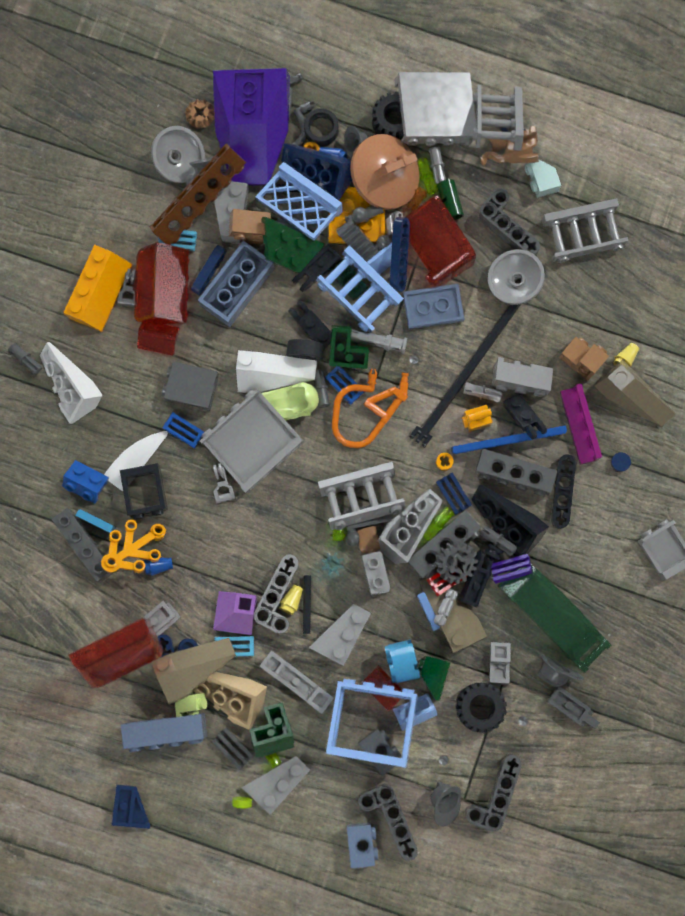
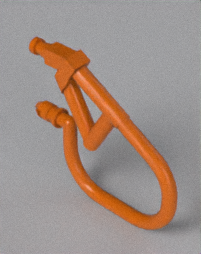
M373 369L369 371L368 385L352 384L340 390L334 401L332 432L336 440L349 448H362L373 442L400 404L407 399L409 373H401L402 378L399 389L392 387L365 400L363 405L381 419L370 435L358 442L345 439L339 432L340 404L343 397L349 392H373L377 384L376 369H374V374H372ZM392 395L396 396L386 412L375 404Z

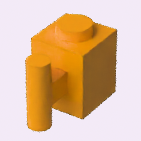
M487 405L467 410L463 414L464 417H462L463 426L468 428L469 432L491 426L493 423L491 419L492 412Z

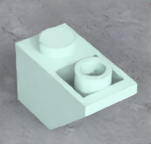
M541 160L536 163L525 164L526 174L530 175L532 180L530 182L532 192L536 193L537 198L559 191L561 183L556 168Z

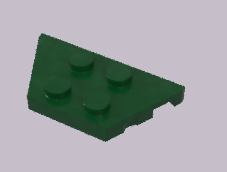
M268 217L261 218V223H264L265 229L263 243L265 244L264 253L265 260L292 272L300 273L324 246V243L316 239L313 241L305 234Z

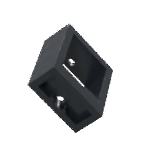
M158 463L120 470L127 516L133 517V520L145 518L144 514L152 513V516L164 514L163 511L168 510L161 468ZM155 474L160 505L133 510L128 479Z

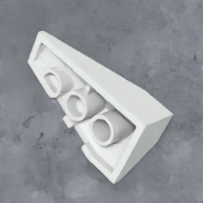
M47 342L40 357L47 375L52 377L54 382L53 391L59 395L61 401L59 407L68 422L72 424L94 410L103 395L87 375L55 346Z
M238 350L236 365L238 392L248 393L251 390L255 391L257 389L263 393L264 391L276 390L288 385L315 380L317 361Z

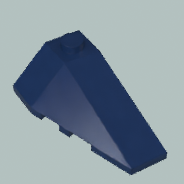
M284 143L281 162L286 163L331 196L340 200L352 182L351 159Z

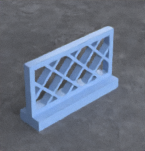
M284 162L279 166V171L255 197L258 202L313 241L336 216L339 217L343 212L342 203ZM281 178L286 182V187L276 188L275 183ZM298 190L301 192V197L290 198L289 191ZM287 191L288 198L277 199L276 192ZM266 193H274L275 200L266 201L263 196ZM312 200L315 202L316 207L304 208V201ZM302 201V209L291 210L290 202ZM288 203L289 210L281 211L278 209L277 204ZM326 210L331 213L327 218L319 219L318 211ZM316 212L317 219L306 220L305 213ZM303 213V221L292 219V214ZM318 223V229L314 233L307 230L306 225Z

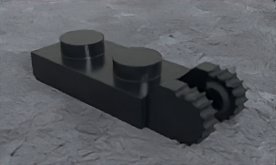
M327 244L292 279V282L296 284L306 275L309 279L300 288L301 292H305L313 283L317 282L316 280L320 275L323 276L341 260V256Z
M299 300L297 302L298 307L305 312V315L301 318L293 308H290L288 312L313 341L323 344L324 350L330 344L331 331L312 310H309Z
M520 393L503 401L504 408L523 432H526L532 440L537 438L533 427H536L541 434L547 433L545 424Z
M477 551V555L474 558L478 562L473 565L477 569L471 570L473 576L467 577L459 597V601L476 608L479 605L489 579L494 561L492 556L488 554L485 556L483 551Z

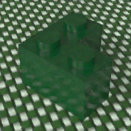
M331 326L329 366L367 369L369 349L363 346H350L352 332L350 326Z
M283 702L263 707L266 725L249 729L251 744L256 758L294 748L293 733Z

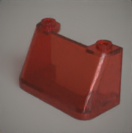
M437 195L429 198L405 217L410 222L409 243L427 268V275L425 277L430 285L433 284L435 287L441 286L474 265L476 253Z

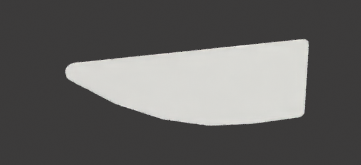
M162 431L137 441L123 451L104 474L109 477L108 481L123 491L120 470L144 466L166 438L168 432ZM134 478L128 479V485H130Z

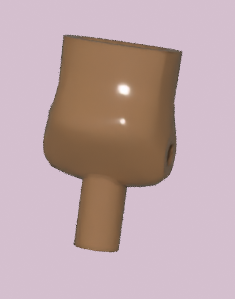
M375 526L357 531L359 534V547L362 553H375L380 549L379 537Z

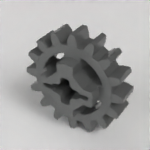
M454 541L453 546L447 543V549L441 548L442 554H437L436 556L440 559L435 562V565L439 567L436 571L441 575V578L451 584L453 581L459 584L460 579L466 582L467 575L473 576L471 570L477 569L473 566L478 562L477 559L473 558L477 554L472 550L471 546L462 541L460 544Z

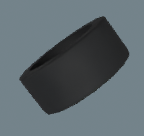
M324 108L311 111L304 121V132L307 140L315 142L319 146L332 144L339 133L336 115ZM318 118L327 119L332 124V131L325 137L315 136L310 129L311 123Z
M291 339L287 344L286 355L288 357L318 362L322 360L324 346L316 341Z

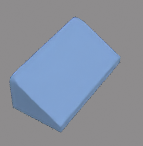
M392 242L367 261L379 275L391 266Z
M428 693L417 699L413 726L438 715ZM410 701L393 709L402 731L406 730Z

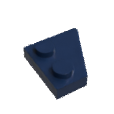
M116 784L112 826L150 829V823L136 786Z

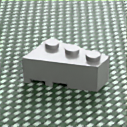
M231 181L228 187L220 190L214 202L222 242L241 244V240L229 236V217L233 209L246 210L249 189L247 183Z

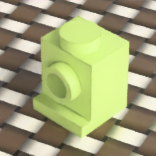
M205 693L192 694L176 701V717L199 714V710L206 709L207 700Z

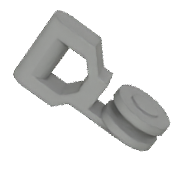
M219 463V467L216 464L213 465L217 480L221 476L225 478V481L218 482V486L214 490L216 503L235 499L233 487L228 485L224 466L222 467L221 463ZM226 486L229 488V493L219 495L218 489Z

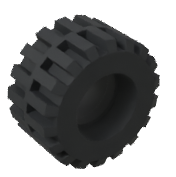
M389 92L386 97L382 95L380 101L377 100L375 102V107L372 110V128L375 130L376 135L386 134L402 140L404 137L403 124H391L384 118L390 112L401 113L399 92H395L393 95Z
M477 682L466 686L460 692V695L457 697L456 714L466 728L479 733L491 732L493 729H497L501 722L503 723L504 716L507 714V703L504 700V695L501 694L498 688L488 683ZM476 696H486L492 702V712L485 719H477L470 712V703Z

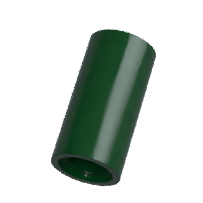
M447 179L439 182L436 186L446 221H455L464 217L455 180Z

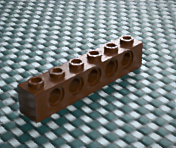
M226 143L150 226L151 231L166 245L175 244L179 240L180 234L192 226L193 220L197 215L201 216L204 213L209 202L217 199L220 190L229 186L232 181L231 178L244 169L246 162ZM228 164V170L221 172L222 165ZM212 178H215V184L213 186H208V181ZM197 193H203V197L200 200L194 199ZM184 207H190V211L187 214L182 213ZM171 221H178L175 227H169Z

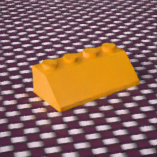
M94 245L63 312L66 317L102 332L119 296V292L124 285L125 274L128 269H131L132 264L112 251Z

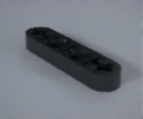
M569 454L561 456L557 463L551 523L557 529L565 528L570 522L576 460ZM566 458L568 459V462L572 463V465H569L567 468V472H571V475L568 473H560V471H565V465L562 464V462L565 461ZM567 477L570 481L569 486L562 487L559 482L560 478ZM559 496L567 498L568 503L566 506L558 504L557 499ZM556 508L559 510L567 509V513H562V518L565 519V522L559 525V521H556V518L560 516V511L556 512Z

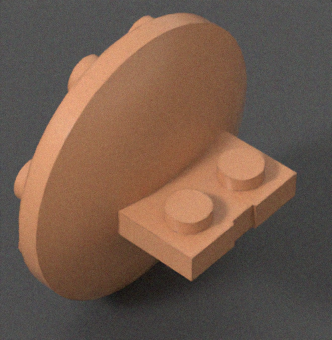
M386 134L373 135L362 141L353 153L351 159L352 181L359 195L372 206L385 210L396 209L408 203L417 191L419 184L418 159L415 153L413 154L410 148L405 143H402L400 139Z

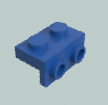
M75 460L65 473L62 486L67 491L81 496L86 501L96 503L100 492L108 483L109 477Z

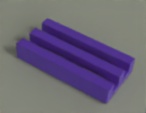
M528 554L493 563L492 565L493 581L495 584L533 574ZM523 567H527V568H525V569L516 571V569H520V568H523ZM506 572H511V573H507V574L498 576V574H502V573H506Z

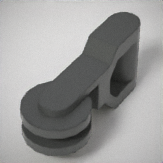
M132 269L127 270L123 290L119 292L118 305L137 308L139 296L134 291V287L127 286V283L129 284L130 281L131 284H135L137 270L133 269V272ZM132 292L134 294L133 299L124 298V293Z

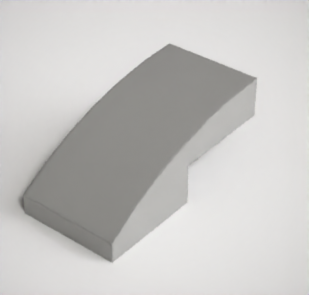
M491 642L489 684L491 685L510 684V643Z

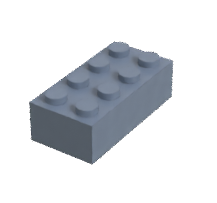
M243 241L198 299L199 305L228 327H231L274 271V263L265 260L263 254Z
M205 713L121 724L123 749L129 748V752L141 751L144 749V746H149V750L164 747V744L169 743V747L181 746L183 741H189V744H198L207 737Z

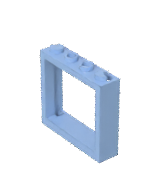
M344 679L343 682L338 681L326 754L407 768L418 695L414 694V690L402 688V692L394 691L393 686L383 685L381 689L375 688V684L369 682L357 685L355 680ZM345 689L410 700L402 758L336 747Z

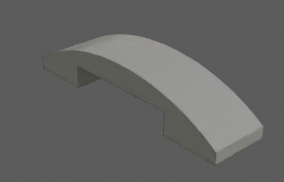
M272 650L260 664L261 668L291 689L321 714L334 699Z

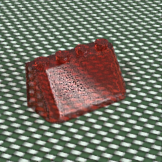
M155 242L138 251L136 257L134 318L137 322L177 325L187 323L189 249Z
M142 618L68 654V656L85 681L93 688H100L159 659L163 653V648L150 620Z

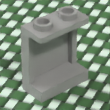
M667 519L657 525L658 529L652 532L649 529L642 533V538L638 540V543L662 581L685 569V541L674 525L676 522L674 520L668 522Z
M379 551L362 555L361 560L370 597L389 592L390 585L382 553Z

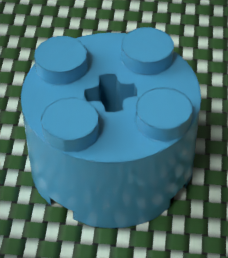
M411 639L385 646L386 658L393 683L420 678Z

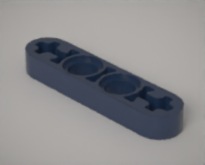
M397 217L393 222L390 286L397 292L405 290L407 281L410 222L405 217Z

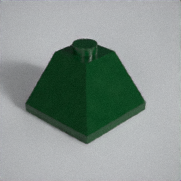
M425 656L424 659H420L418 669L421 670L420 676L432 698L440 701L451 662Z

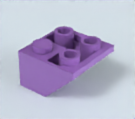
M219 591L213 630L252 635L257 596Z

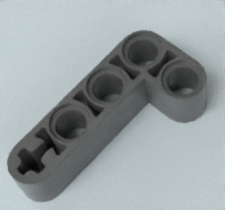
M502 188L495 190L482 204L479 220L514 250L528 251V248L533 247L534 249L529 252L537 256L540 250L538 240L503 212L509 201V193ZM496 197H502L504 202H498ZM489 210L492 212V215L486 216L483 211ZM504 222L507 227L501 228L497 223ZM518 234L521 239L515 240L512 235Z
M507 754L503 757L487 808L474 804L466 808L465 817L469 823L490 831H499L502 828L521 770L522 763L519 757L514 754ZM512 758H514L513 761L516 763L510 769V772L514 773L513 776L503 773L504 770L509 771L510 766L507 764V761H511ZM505 777L510 779V785L507 788L501 787L500 784L501 780ZM497 797L504 798V804L501 807H496L494 804ZM474 809L479 810V817L475 820L470 819L469 813ZM492 816L498 817V823L495 826L488 824V820Z
M384 783L362 792L358 798L360 808L364 811H371L381 806L401 857L407 861L415 859L418 853L417 847L392 786ZM383 788L390 789L391 795L389 798L385 799L380 796V791ZM364 796L372 797L373 802L370 806L362 804L361 800ZM396 807L399 810L396 817L388 816L389 808ZM398 826L406 828V833L403 836L395 834ZM407 840L409 848H414L411 850L410 855L407 852L403 853L405 846L402 841Z

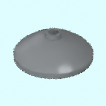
M171 126L159 132L151 148L152 161L156 170L165 179L175 183H185L186 177L195 173L194 167L189 164L190 162L205 159L204 148L198 136L182 126ZM172 154L175 155V157H176L175 160L172 159V157H171Z
M511 250L501 254L492 263L488 272V284L493 295L500 301L512 305L523 304L532 300L542 289L545 280V271L541 261L533 253L526 250ZM517 279H521L519 284L515 283Z

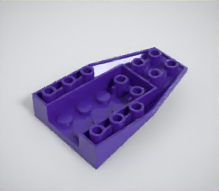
M286 68L213 70L215 132L220 148L227 143L246 162L244 169L239 174H235L231 180L232 182L247 183L248 185H267L271 180L289 131L290 75Z

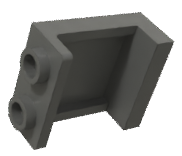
M173 362L172 367L169 366L167 370L168 383L167 385L164 384L162 390L165 401H174L211 411L219 378L218 372Z

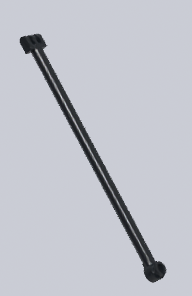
M510 304L422 428L416 426L409 436L411 439L416 434H419L416 442L419 443L422 438H425L426 440L422 446L424 448L433 437L429 433L521 304Z

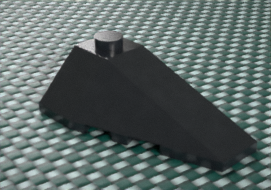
M482 484L479 485L471 498L483 517L488 518L494 527L492 530L499 535L503 534L505 539L517 547L516 552L513 554L515 557L529 554L549 528L535 514Z

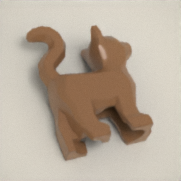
M535 125L531 126L529 130L524 131L521 151L514 150V143L510 142V140L489 139L493 148L491 152L484 153L480 159L482 165H486L489 159H493L497 163L539 162L538 153L533 154L532 149L537 146L538 142ZM506 147L505 153L502 156L496 154V152Z

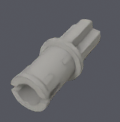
M440 147L429 149L432 163L430 168L433 169L435 184L446 180L444 173L445 163L442 162Z
M466 382L463 393L480 397V400L484 398L500 402L502 397L501 391L487 388L485 385L479 386Z

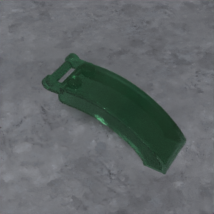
M532 564L533 574L501 582L498 588L583 673L589 670L588 667L605 649L608 650L612 646L585 615ZM523 567V568H520V569H516V571L525 569V568H527V567ZM598 641L600 644L581 661L580 658Z

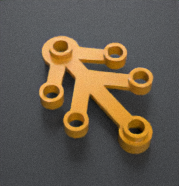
M128 520L125 524L124 548L118 554L117 544L121 540V533L118 530L111 531L109 535V554H106L101 560L103 570L109 573H114L118 569L132 570L136 573L144 571L145 563L142 560H137L134 563L122 561L127 557L146 559L153 563L158 562L161 557L159 550L153 549L148 552L138 549L152 540H162L166 533L165 527L161 524H154L149 533L132 544L137 523L134 520ZM132 524L134 528L130 529L127 525ZM158 528V529H160L162 532H161V533H157V532L155 531V529ZM116 534L119 538L113 539L112 535ZM151 554H157L158 558H153ZM113 560L115 564L110 565L108 561ZM135 565H142V569H137Z

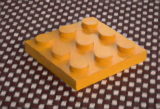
M348 187L339 200L342 203L343 212L329 223V243H346L336 232L338 227L340 228L346 223L344 217L352 215L353 211L358 207L365 209L371 206L359 195L355 187ZM383 209L384 213L370 218L368 222L357 224L373 244H377V239L381 235H385V209Z

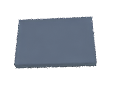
M459 284L405 291L402 293L408 330L465 320Z

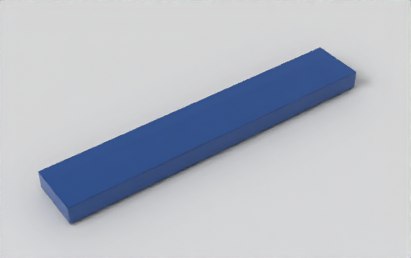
M566 425L549 428L545 434H541L538 430L536 431L537 438L535 439L565 434L567 432ZM527 433L452 446L451 452L454 455L532 439Z

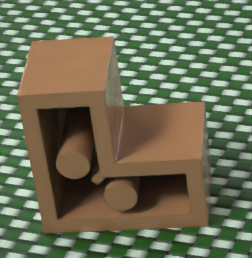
M233 209L229 217V236L237 240H244L253 247L262 245L265 229L264 223H261V218L268 217L271 219V213Z
M575 337L559 358L589 381L609 356L603 347L594 344L590 348L584 339Z

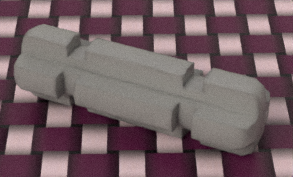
M452 589L447 590L445 594L446 599H443L437 612L439 615H436L434 619L436 625H445L447 621L446 616H449L454 605L453 601H456L458 596L456 591Z

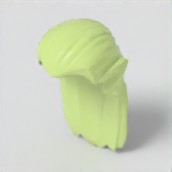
M304 382L262 393L285 420L310 416L319 403L316 389Z

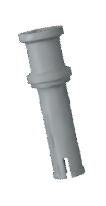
M352 329V342L378 346L386 351L393 350L405 354L408 340L406 337L401 339L392 337L391 334L381 336Z

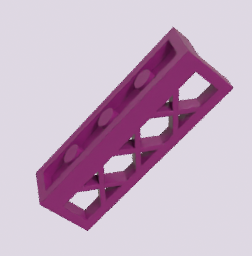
M581 383L575 385L574 388L560 391L580 465L598 461L602 458Z

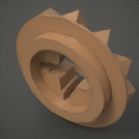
M196 99V101L190 102L186 108V119L195 128H205L215 118L212 104L205 99ZM196 109L199 111L204 110V117L201 115L196 116Z

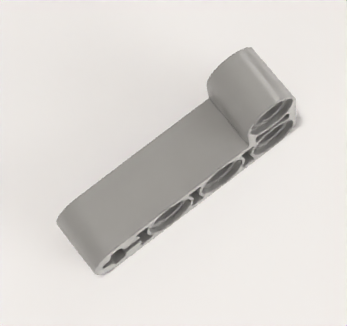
M291 554L282 558L254 612V619L258 624L279 634L287 632L290 625L288 619L276 613V610L299 567L297 558ZM293 559L295 566L290 567L287 571L291 575L288 576L286 573L280 572L281 569L286 570V560L290 561ZM284 576L286 584L281 587L277 586V577ZM270 593L277 595L278 599L274 604L267 602V596ZM265 610L268 612V619L262 622L258 619V613ZM282 619L286 622V627L279 631L276 629L275 623L277 620Z

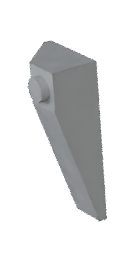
M428 489L386 525L378 539L381 553L394 564L408 563L443 500L431 489Z

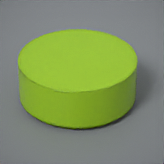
M233 797L232 806L240 809L251 808L252 799L248 797Z

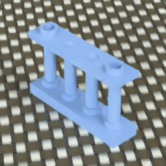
M349 245L342 253L344 260L325 279L320 275L316 280L318 282L317 286L323 292L327 291L359 322L358 326L364 332L368 331L371 333L375 329L371 324L389 305L396 307L404 298ZM353 264L358 269L357 274L338 292L330 284L349 265ZM367 278L371 282V287L351 305L344 297L362 279ZM380 291L385 296L383 302L365 319L358 310L375 292Z

